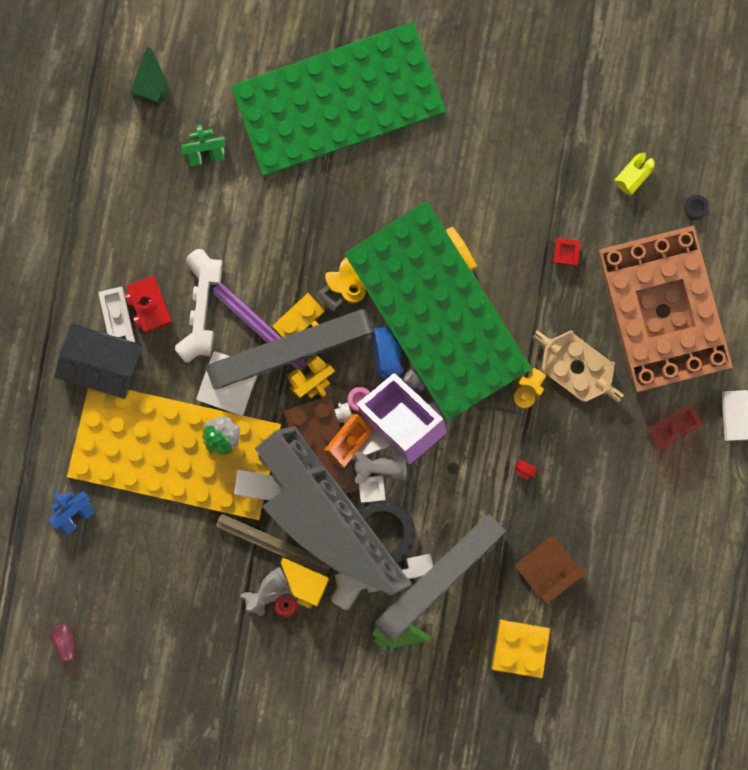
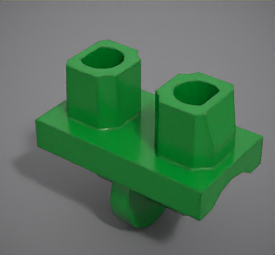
M202 124L197 125L198 132L189 134L190 141L197 139L199 141L181 145L182 155L186 156L190 167L202 164L201 151L209 150L212 162L224 160V147H226L224 136L205 140V138L214 135L212 129L203 131Z

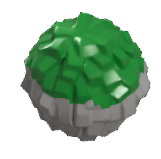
M222 416L213 420L210 419L209 422L204 424L202 438L209 454L227 455L239 445L240 428L232 423L230 418Z

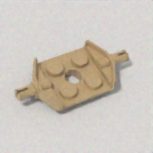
M539 330L533 335L532 339L542 345V349H544L541 371L585 403L602 394H607L617 403L623 398L624 394L611 384L615 362H611L573 334L572 330L553 339L547 338ZM573 361H580L583 364L584 371L581 374H574L571 371L570 365Z

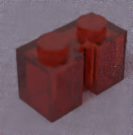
M689 404L645 431L658 452L678 440L675 435L676 433L680 432L682 437L704 424L692 404Z

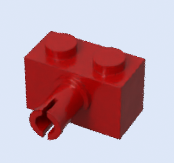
M154 276L126 286L128 293L125 294L129 307L134 306L137 315L133 318L138 330L143 329L145 334H149L173 324Z

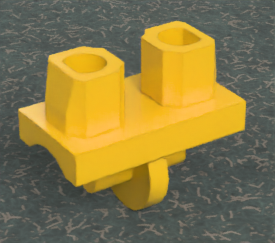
M313 355L305 362L311 370L308 375L304 377L299 369L287 375L292 385L290 387L291 391L299 398L306 393L310 398L316 394H319L322 398L327 396L324 388L330 382L326 378L334 372V369L317 355Z
M533 368L527 379L525 377L521 378L516 386L518 389L514 394V402L518 407L528 408L534 403L535 398H539L544 390L540 385L546 375Z

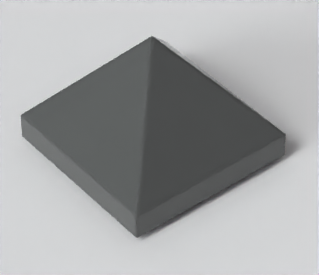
M328 285L316 294L322 308L330 311H335L345 303L342 295L331 291Z

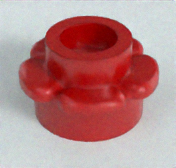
M520 459L517 465L514 464V467L517 468L516 474L524 479L529 480L530 476L536 477L534 475L537 471L536 467Z
M292 594L281 595L274 602L276 604L274 607L275 612L280 616L291 617L294 615V611L298 609L297 600L294 599ZM284 603H288L287 608L284 607Z

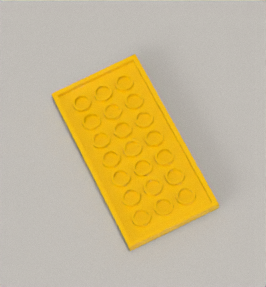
M88 388L67 477L260 520L264 499L234 494L237 470L270 475L271 470L268 466L261 463L255 448L276 430H280L281 424L131 390L127 397L123 399ZM222 416L230 418L231 422L240 428L239 445L227 455L209 454L202 438L204 424L209 422L210 419L213 420Z

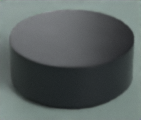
M701 195L690 196L684 204V212L692 220L704 218L709 211V203Z

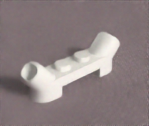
M196 249L186 258V264L199 279L198 287L194 286L192 298L193 301H196L195 311L191 310L190 325H193V332L175 346L179 356L184 362L188 363L198 355L211 357L214 340L213 331L205 330L210 285L217 286L221 282L222 260L210 259L202 249Z
M431 554L408 558L409 569L402 571L408 579L413 578L418 582L433 567ZM341 573L334 575L337 588L331 596V602L344 610H348L362 589L368 588L369 593L380 590Z

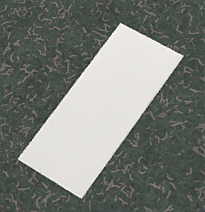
M237 470L235 495L271 500L283 489L282 486L274 481L271 475Z

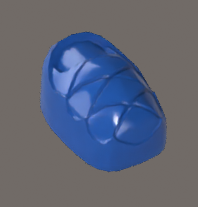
M388 327L373 329L374 333L371 334L376 374L385 379H388L393 374L401 377L404 369L401 367L402 349L398 340Z

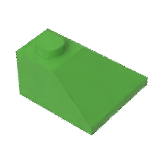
M413 625L393 643L377 628L372 634L376 637L374 642L385 649L388 646L396 648L426 642L431 638Z

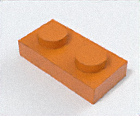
M353 414L324 451L339 467H345L373 430L359 414Z

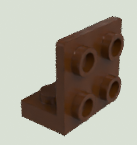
M554 536L549 537L515 564L516 569L544 604H548L586 574L580 565H576Z

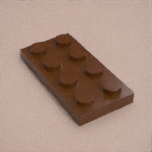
M331 396L284 410L288 426H295L343 492L349 494L359 491L358 484L355 483L356 477L351 461L345 467H339L324 451L341 430Z

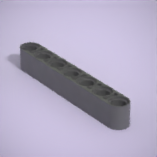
M363 309L208 364L205 368L213 390H217L361 339L374 332L367 312Z
M488 514L376 621L374 626L393 643L496 544L507 530Z

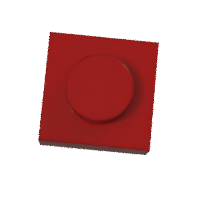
M556 238L553 264L577 267L581 241Z

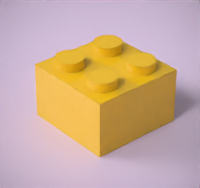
M499 620L491 669L542 678L550 628Z

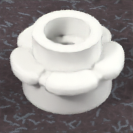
M340 402L338 403L339 408L335 409L338 422L346 424L353 414L349 403L341 405Z

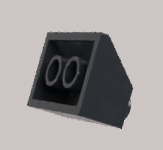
M72 323L59 355L54 378L125 399L132 389L142 344Z

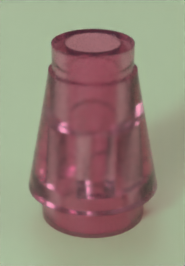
M69 623L50 627L51 633L49 637L60 661L75 658L73 628H70Z

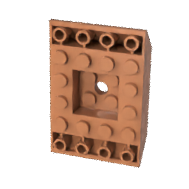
M694 226L599 250L602 278L627 371L636 392L733 368ZM657 306H667L669 316L660 318L656 314Z

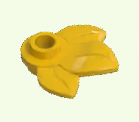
M347 258L342 261L339 272L326 273L325 279L331 291L342 294L345 301L355 304L364 299L366 289ZM355 288L358 292L352 293L349 289Z

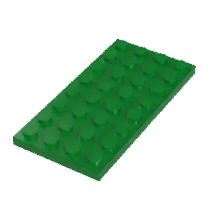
M414 22L231 85L263 177L446 113Z
M425 201L344 253L447 421L532 369L428 201Z

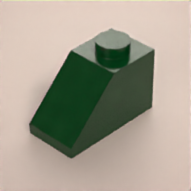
M147 47L130 93L133 98L160 107L161 102L167 100L170 88L167 87V80L152 48Z

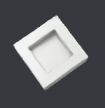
M383 476L367 477L365 482L359 484L361 503L385 500Z

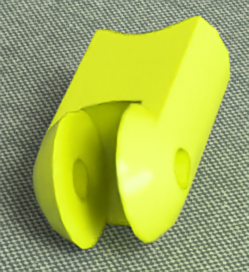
M646 153L636 155L614 179L615 184L628 195H632L654 169L655 162L653 158L649 159L641 170L638 169L644 163Z

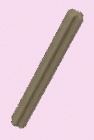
M221 515L217 521L216 527L320 574L327 575L331 566L305 550L225 515Z

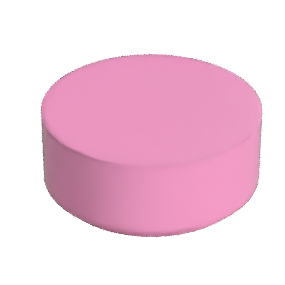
M363 387L351 390L348 395L350 408L359 412L357 404L368 396L370 392Z

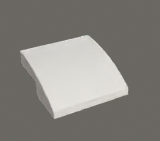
M214 351L209 364L230 356ZM206 370L196 400L243 416L257 376L213 390Z
M748 390L722 392L725 441L748 440Z

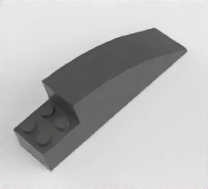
M295 426L276 430L255 448L261 463L268 466L273 473L274 481L284 488L262 507L296 542L338 572L390 595L407 589L412 585Z

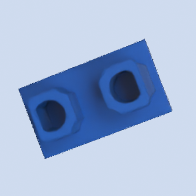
M84 490L75 498H73L74 495L70 491L64 496L57 492L54 496L58 501L51 506L56 513L49 520L55 529L59 528L63 533L69 535L77 527L70 517L78 512L84 520H87L95 512Z

